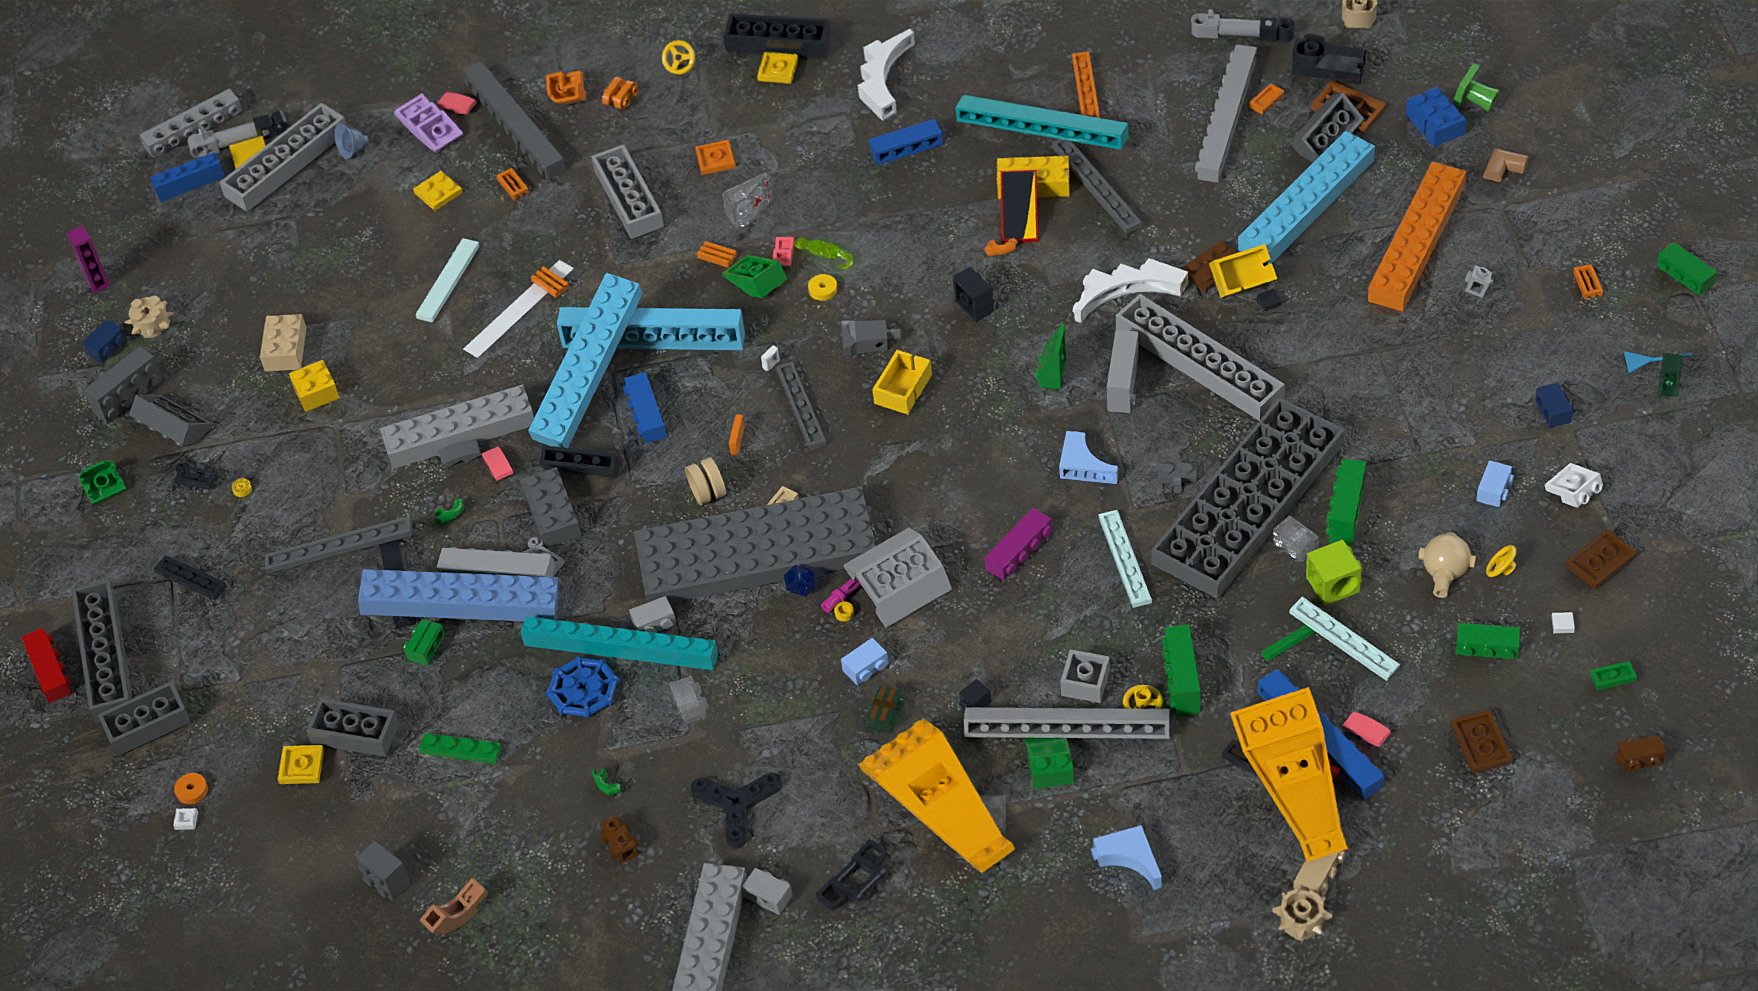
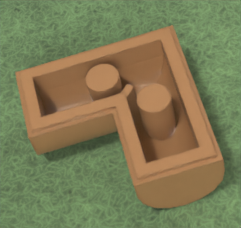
M1495 148L1483 178L1501 182L1505 170L1523 174L1529 156Z

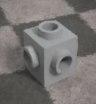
M1475 265L1472 272L1468 271L1465 281L1467 285L1465 291L1483 298L1486 290H1490L1492 286V272L1484 267Z

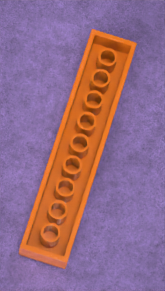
M1431 162L1369 285L1368 302L1404 311L1465 187V170Z

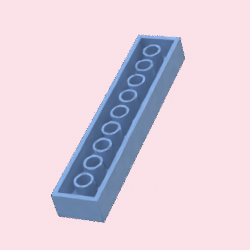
M363 569L358 603L360 615L524 621L525 617L528 616L556 620L559 585L558 577Z

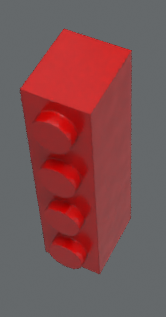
M44 628L22 636L21 638L48 703L70 695L69 686L72 684L68 675H63V672H66L62 661L58 662L57 660L60 658L57 648H52L51 646L55 644L51 634H46Z

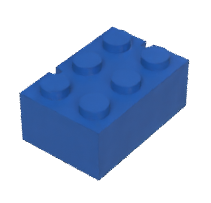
M1438 87L1424 92L1423 96L1418 94L1407 99L1406 115L1423 135L1426 134V139L1433 147L1465 135L1466 119Z

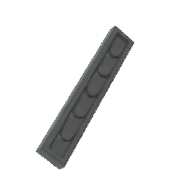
M794 362L776 366V372L809 451L826 446L827 441Z

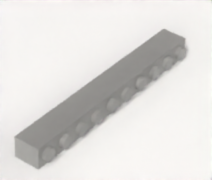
M1236 45L1235 50L1231 51V62L1227 63L1226 67L1227 75L1223 76V87L1219 88L1218 93L1219 100L1216 99L1215 112L1212 111L1211 114L1212 123L1208 124V135L1204 136L1203 139L1204 148L1200 149L1199 152L1200 161H1197L1195 165V172H1198V180L1219 183L1256 63L1257 47Z
M965 708L964 737L1169 739L1170 728L1169 709Z

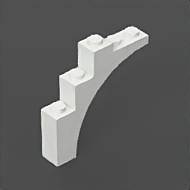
M911 29L900 33L882 44L877 40L864 47L865 60L868 63L861 66L862 79L865 82L858 85L859 98L882 121L897 113L896 102L888 92L885 82L888 71L895 60L903 52L915 45L914 32Z
M1148 258L1145 264L1141 265L1139 270L1120 264L1117 270L1112 272V275L1092 269L1090 274L1084 278L1083 285L1085 290L1082 293L1081 299L1073 307L1075 321L1082 323L1088 314L1098 306L1125 294L1162 292L1181 296L1188 285V272Z

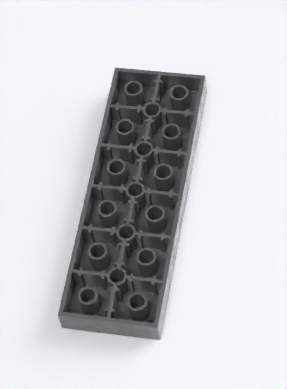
M1278 398L1152 548L1151 564L1218 599L1344 445L1345 429Z
M862 487L634 531L647 603L666 596L669 603L841 570L845 569L844 564L875 547Z

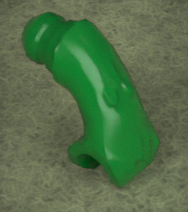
M457 498L452 509L444 511L442 508L437 509L435 512V522L438 525H444L457 518L465 510L464 501Z
M603 767L599 774L596 769L592 770V776L600 791L609 796L616 793L619 794L622 791L621 785L618 783H605L608 774Z

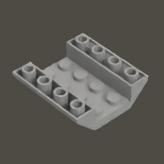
M911 528L905 529L843 565L852 580H858L877 607L875 613L885 628L890 627L952 591L943 565L922 535Z

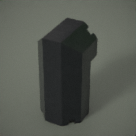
M1308 33L1304 35V38L1300 39L1299 37L1295 40L1292 54V74L1361 84L1367 50L1333 45L1328 41L1326 43L1322 35Z

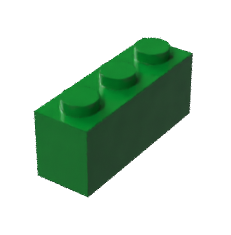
M1673 242L1658 254L1657 267L1699 296L1715 284L1717 271Z
M1458 623L1456 654L1483 656L1486 658L1518 659L1520 627Z

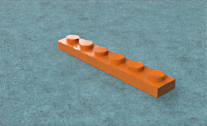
M1089 52L1073 53L1072 61L1081 115L1100 118Z

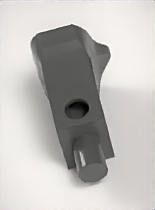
M841 320L844 357L860 353L888 350L887 341L901 340L900 329L886 330V320Z

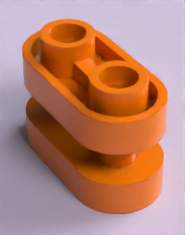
M615 77L604 91L602 97L603 104L608 106L614 104L615 108L624 110L638 93L636 82L628 80L625 83L623 78Z

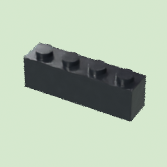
M543 445L539 463L544 470L557 467L558 472L617 478L620 459L616 453Z

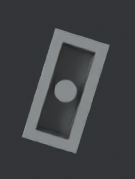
M666 596L629 610L631 621L637 631L656 633L676 625L674 612Z
M757 868L753 870L742 886L744 898L780 915L793 896L791 885L786 880H779L768 871H761Z

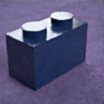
M105 320L82 344L88 356L103 363L127 339L120 326Z
M1559 383L1536 388L1535 401L1549 428L1571 423L1574 407L1572 403L1568 402L1564 389H1561Z

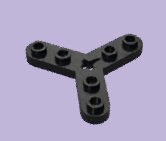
M767 773L736 791L706 778H697L691 783V792L695 798L726 810V840L729 847L734 849L742 848L747 842V809L776 794L782 788L781 778L776 773ZM740 800V804L733 806V802Z

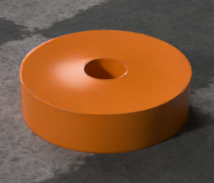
M188 773L177 780L174 791L180 802L195 804L206 796L208 785L202 775Z

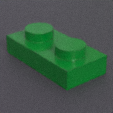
M1630 661L1590 670V676L1597 691L1633 683L1637 679Z

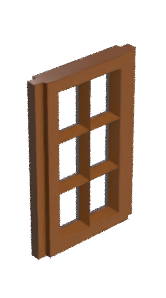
M1330 81L1312 102L1310 109L1318 111L1323 105V100H1328L1331 91L1338 94L1343 92L1346 97L1360 103L1355 107L1360 114L1369 117L1366 122L1362 121L1357 126V129L1366 132L1384 112L1387 104L1335 81ZM1364 104L1376 110L1373 113H1369L1360 108Z

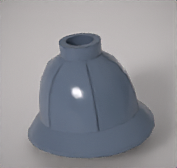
M338 124L335 128V142L340 154L345 159L351 158L353 154L359 152L368 143L367 136L357 129L348 128L344 124Z

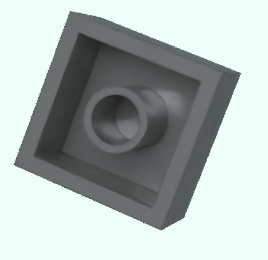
M373 841L356 857L360 865L358 868L364 875V882L370 887L372 885L376 887L382 897L385 898L387 896L394 901L411 885L403 862L376 841Z

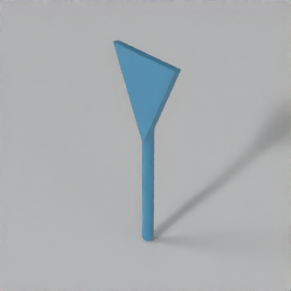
M1624 351L1628 373L1630 374L1649 362L1691 357V353L1652 358Z

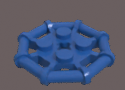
M576 656V659L552 671L553 676L549 688L546 690V697L551 699L561 715L569 714L590 718V715L613 704V697L620 679L607 665L606 660L587 659ZM582 666H589V667H596V668H595L594 670H591L590 668H587V667L582 668ZM578 667L577 671L569 674L568 676L565 675V673ZM603 671L608 679L602 680L599 676L600 673ZM559 680H562V688L557 689ZM583 685L586 686V690L579 689V688H580L581 686H583ZM608 687L606 695H602V690ZM564 696L567 700L566 703H563L559 697ZM575 704H579L583 708H576L572 706H576Z

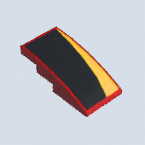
M1037 170L1001 171L1002 243L1008 242L1010 238H1015L1017 243L1038 242Z

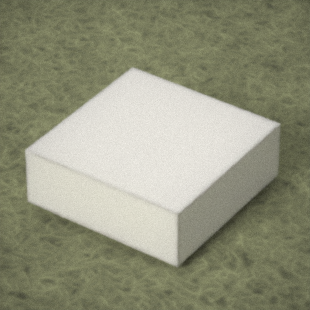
M772 346L761 356L764 370L769 371L780 361L777 347Z
M1572 612L1552 613L1553 633H1574Z
M176 809L175 830L195 829L198 815L197 809Z

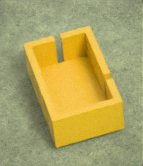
M1266 244L1209 263L1220 298L1277 279L1272 263L1263 266V263L1271 260Z
M896 350L873 388L874 404L909 414L915 404V399H918L932 376L931 360L915 355V370H913L912 354Z

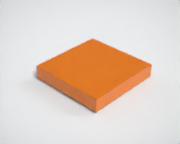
M729 140L695 147L702 175L736 168Z

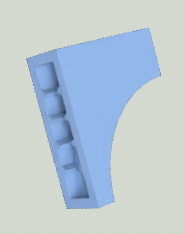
M1066 431L1059 465L1060 478L1117 484L1118 466L1106 464L1095 458L1086 446L1085 433Z
M1141 825L1093 839L1094 847L1091 848L1093 859L1098 860L1100 867L1118 865L1131 868L1142 874L1150 882L1153 890L1162 888V877Z

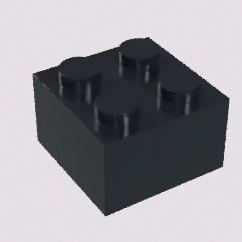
M970 266L953 276L955 302L975 322L994 312L993 287L982 278L978 271H975Z

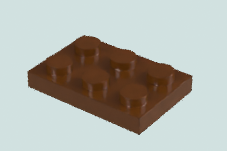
M1221 240L1181 267V270L1187 271L1188 279L1206 293L1216 286L1209 263L1237 252Z
M1606 529L1567 560L1565 566L1596 590L1636 558L1637 551Z
M1490 710L1451 720V728L1472 774L1512 764L1513 759Z

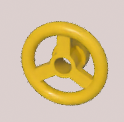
M680 40L672 41L663 50L662 62L669 72L676 75L685 74L691 70L695 63V53L688 43ZM674 46L685 47L689 54H686L684 51H677ZM669 50L673 54L674 62L672 67L668 64L667 54ZM679 54L682 57L680 61L677 60V55ZM687 59H690L689 64L685 68L677 69L679 64H684Z
M1505 546L1493 556L1486 568L1487 576L1495 577L1501 573L1509 575L1515 569L1516 563L1513 561L1517 552L1515 546Z
M1149 685L1134 686L1123 697L1124 709H1132L1129 705V699L1132 694L1135 695L1136 706L1133 709H1142L1148 705L1156 706L1154 709H1162L1163 707L1161 693ZM1151 693H1153L1157 699H1151Z

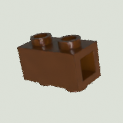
M1657 735L1646 736L1632 741L1625 740L1622 743H1618L1617 752L1614 755L1616 763L1620 764L1624 772L1629 770L1636 771L1650 766L1657 767L1660 764H1664L1666 751L1660 736Z
M616 815L600 823L602 832L599 835L604 844L608 843L611 857L613 859L617 858L620 865L639 856L637 847H639L638 840L635 835L631 836L629 834L630 828L625 820L622 821L619 815Z

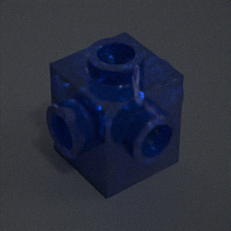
M796 564L783 575L787 591L803 597L808 595L817 586L813 570Z

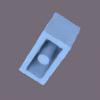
M1489 460L1478 487V502L1500 507L1502 500L1505 501L1507 498V487L1513 483L1512 466Z
M873 638L841 659L843 672L856 685L867 681L873 674L883 670L889 664L887 652Z

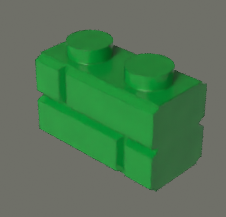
M422 619L419 625L414 627L411 639L407 640L404 644L407 659L427 666L445 636L443 626L439 623H431V621Z

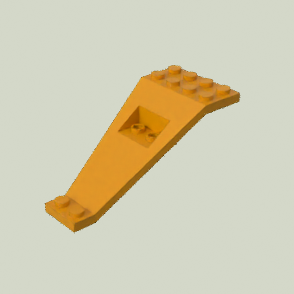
M1309 687L1231 712L1230 715L1243 753L1298 838L1306 862L1347 850L1348 848L1340 827L1323 726ZM1302 760H1306L1308 762V766L1306 768H1302L1300 766V762ZM1287 767L1288 773L1282 774L1280 768Z
M927 720L917 721L907 731L900 733L897 738L890 743L884 744L880 750L867 756L864 761L858 764L865 774L883 787L979 872L983 873L1015 850L1013 844L1000 833L942 731Z

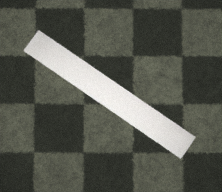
M559 260L549 270L563 279L574 268ZM534 283L463 350L478 358L548 292Z

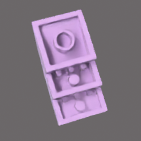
M423 94L394 111L397 118L434 152L439 151L463 135L462 131L443 110L440 111L433 102L430 103Z

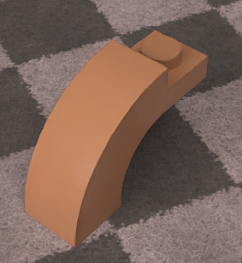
M471 878L453 900L441 906L433 904L420 921L434 934L452 932L463 926L479 911L476 907L489 892L477 880Z

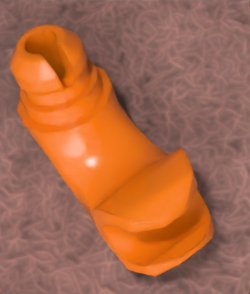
M1010 238L1004 245H998L994 240H990L988 246L985 247V252L988 256L1011 253L1016 249L1017 240Z

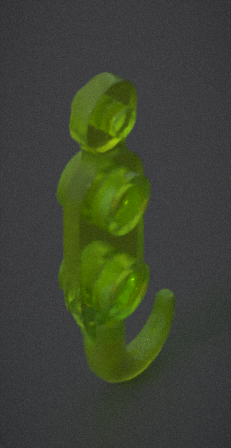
M802 237L795 240L796 248H806L811 254L829 259H847L848 262L846 264L837 266L839 269L849 268L853 264L852 255L843 251L837 245L819 240L809 242Z

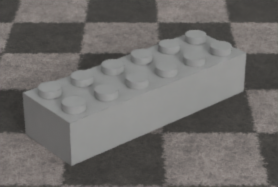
M624 145L591 156L594 171L631 239L664 227L661 211Z

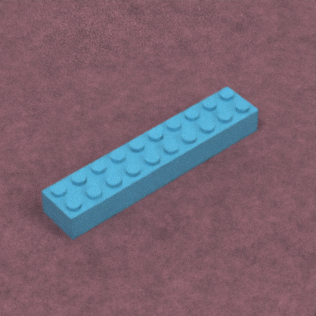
M1345 131L1238 237V252L1266 244L1271 260L1263 263V265L1266 266L1273 263L1374 162L1375 146Z
M609 273L605 274L528 430L533 440L554 447H569L643 295L638 283Z
M560 307L557 327L563 348L570 347L589 307ZM636 308L616 349L743 350L745 331L741 309Z

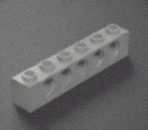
M228 89L140 134V138L144 148L154 158L187 141L190 136L199 134V127H203L206 131L243 111L239 99Z

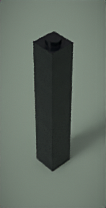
M400 539L379 544L384 570L406 571ZM393 616L397 628L416 624L415 617Z

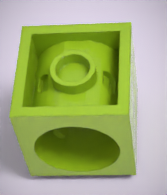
M1344 540L1307 553L1306 578L1324 606L1360 592V583H1362L1361 571H1363L1360 561H1356L1351 547L1347 546Z

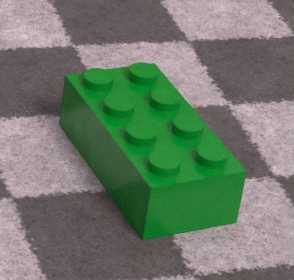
M1343 459L1341 466H1337L1336 477L1338 478L1334 481L1333 492L1335 493L1331 496V509L1327 514L1326 535H1329V543L1344 540L1347 546H1353L1365 487V461Z
M1189 625L1165 627V635L1162 636L1163 659H1165V674L1168 676L1167 686L1168 692L1171 695V709H1175L1176 716L1200 714V686Z

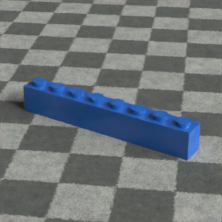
M1278 669L1258 681V694L1265 701L1300 690ZM1317 709L1323 726L1330 764L1339 767L1340 777L1363 800H1366L1383 788V772L1378 767H1375L1369 758L1362 754L1356 748V745L1351 740H1348L1324 713Z

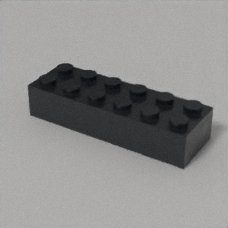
M730 13L723 39L726 52L752 54L771 52L795 54L798 57L825 58L831 38L830 20Z

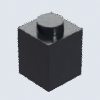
M976 679L959 692V705L964 711L965 708H984L991 703L990 690Z

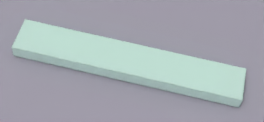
M462 238L417 311V319L434 322L478 250L479 242Z
M1118 510L1099 514L1100 523L1132 607L1152 603L1150 593Z
M1301 597L1290 609L1289 613L1386 681L1399 668V663L1304 597Z

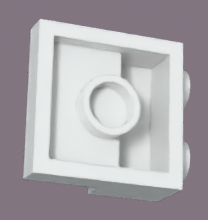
M1569 463L1545 484L1546 491L1561 496L1563 503L1576 508L1581 504H1587L1590 497L1594 493H1599L1603 487L1600 473Z

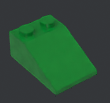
M753 255L745 256L722 273L723 277L748 295L758 298L768 296L770 291L780 287L787 280L780 261Z
M1061 324L1044 346L1043 354H1039L1038 365L1040 367L1036 368L1035 371L1038 387L1061 389L1067 362L1065 324Z
M1024 737L1033 789L1074 783V771L1067 738Z

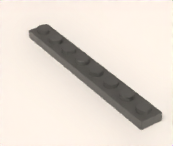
M1059 139L1052 143L1053 150L1059 156H1068L1069 168L1126 234L1142 227V222L1072 141Z
M407 516L265 554V570L267 573H272L412 536V520Z

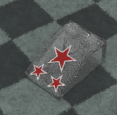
M769 171L722 192L726 218L736 230L752 223L774 198Z

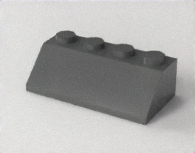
M1343 92L1332 95L1289 143L1300 156L1314 162L1345 131L1352 133L1364 118Z
M135 395L129 414L136 419V422L146 424L150 430L162 433L164 438L172 439L175 441V444L182 447L197 443L213 426L207 420L161 395Z

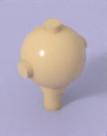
M1449 532L1434 537L1425 548L1420 547L1418 559L1423 560L1426 570L1433 576L1435 582L1433 594L1436 597L1444 598L1447 596L1449 585L1453 580L1462 577L1469 567L1474 568L1476 556L1471 555L1470 549L1463 539L1455 533Z

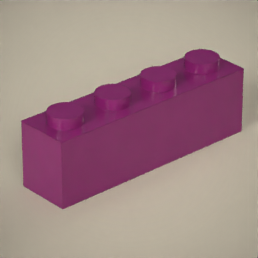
M80 226L66 233L85 281L95 294L109 287L110 284L92 239L84 227Z
M1032 508L984 558L985 570L1002 580L1012 575L1016 567L1020 563L1025 562L1028 555L1038 548L1040 542L1051 534V518Z

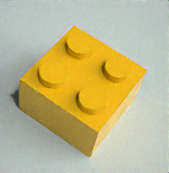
M323 360L289 373L293 388L305 412L339 399L335 383Z

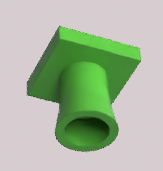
M1472 64L1458 86L1452 103L1457 110L1466 98L1489 112L1498 97L1500 90L1475 81L1480 67L1477 64Z

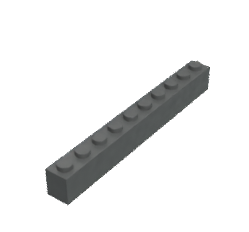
M479 62L464 69L465 77L463 79L467 87L470 86L474 95L480 98L482 105L487 106L489 113L496 117L498 124L504 126L505 132L512 136L514 143L520 145L523 154L528 155L530 162L537 166L541 175L544 174L547 179H550L566 171L563 157L486 66Z

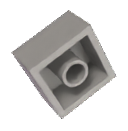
M1070 650L1060 681L1061 696L1101 703L1110 672L1109 657Z

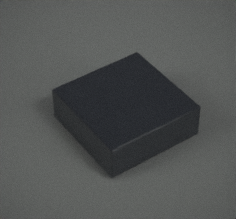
M1274 289L1257 295V300L1264 311L1282 305V300Z

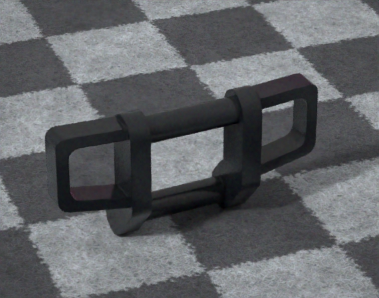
M869 839L851 857V861L816 892L817 901L832 911L836 910L846 901L860 903L864 898L863 895L879 879H883L887 875L886 870L881 867V864L887 857L886 850ZM870 848L880 853L874 864L862 857ZM857 866L870 875L857 890L850 889L841 883ZM831 888L841 895L834 902H830L823 897Z

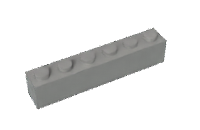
M450 547L442 548L436 568L440 573L553 577L556 563L551 554L548 553L536 554L526 551L519 553L509 550L494 551L491 549L476 550L474 548L458 549Z

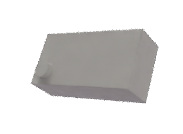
M1116 330L1107 382V408L1110 412L1130 413L1131 405L1135 406V394H1133L1139 358L1138 331Z

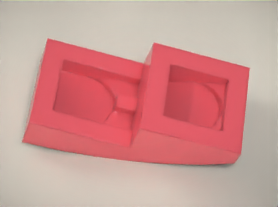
M446 92L437 105L440 109H453L455 114H468L476 104V101L461 94Z
M776 237L773 260L780 261L782 267H791L794 237Z
M499 447L481 454L496 481L513 474L510 464Z
M1353 712L1342 725L1344 731L1359 735L1363 742L1379 747L1391 734V731L1379 722L1356 712Z

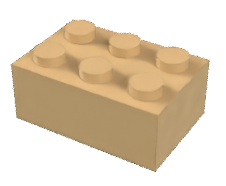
M302 314L266 316L260 359L265 371L301 369L307 329Z

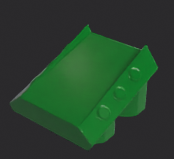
M112 461L96 463L84 469L78 477L92 505L102 503L123 493L127 489Z

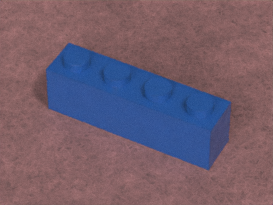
M935 119L869 139L870 152L877 165L943 145L942 132Z
M214 152L151 176L150 180L159 201L162 202L222 179L225 175L220 161Z
M646 372L624 378L626 386H623L625 397L629 396L630 398L627 402L629 409L634 410V413H632L634 423L639 424L636 427L639 437H643L645 444L666 438L664 423Z

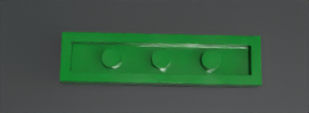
M424 733L418 750L420 754L496 764L502 747L501 743Z

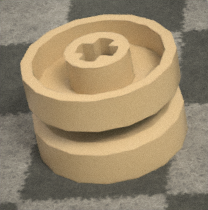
M711 457L701 460L700 468L696 464L685 467L688 483L700 505L709 503L711 495L716 499L726 496L723 479Z

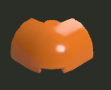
M561 71L546 75L547 93L552 101L560 105H568L585 100L586 90L583 87V73L581 71L564 74Z

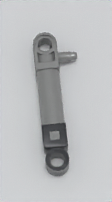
M1209 9L1207 14L1198 13L1192 16L1191 32L1193 36L1198 38H1218V35L1259 37V41H1277L1278 37L1282 42H1290L1295 37V22L1290 18H1282L1278 21V18L1261 17V20L1220 18V15L1213 14V10Z
M280 110L274 112L271 118L269 114L252 118L253 122L215 133H213V130L205 132L203 127H199V134H194L188 139L190 153L194 158H201L214 152L219 153L220 148L263 136V139L275 137V133L282 134L291 127L288 115L285 111Z

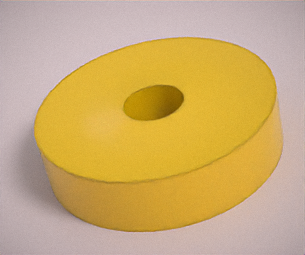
M827 274L814 276L808 283L809 294L812 298L820 301L831 299L837 293L835 278Z

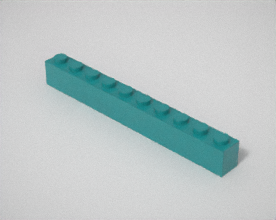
M963 95L956 106L957 121L1120 150L1128 139V123L967 95Z
M528 616L525 617L521 629L524 646L706 670H714L718 656L716 642L707 639Z

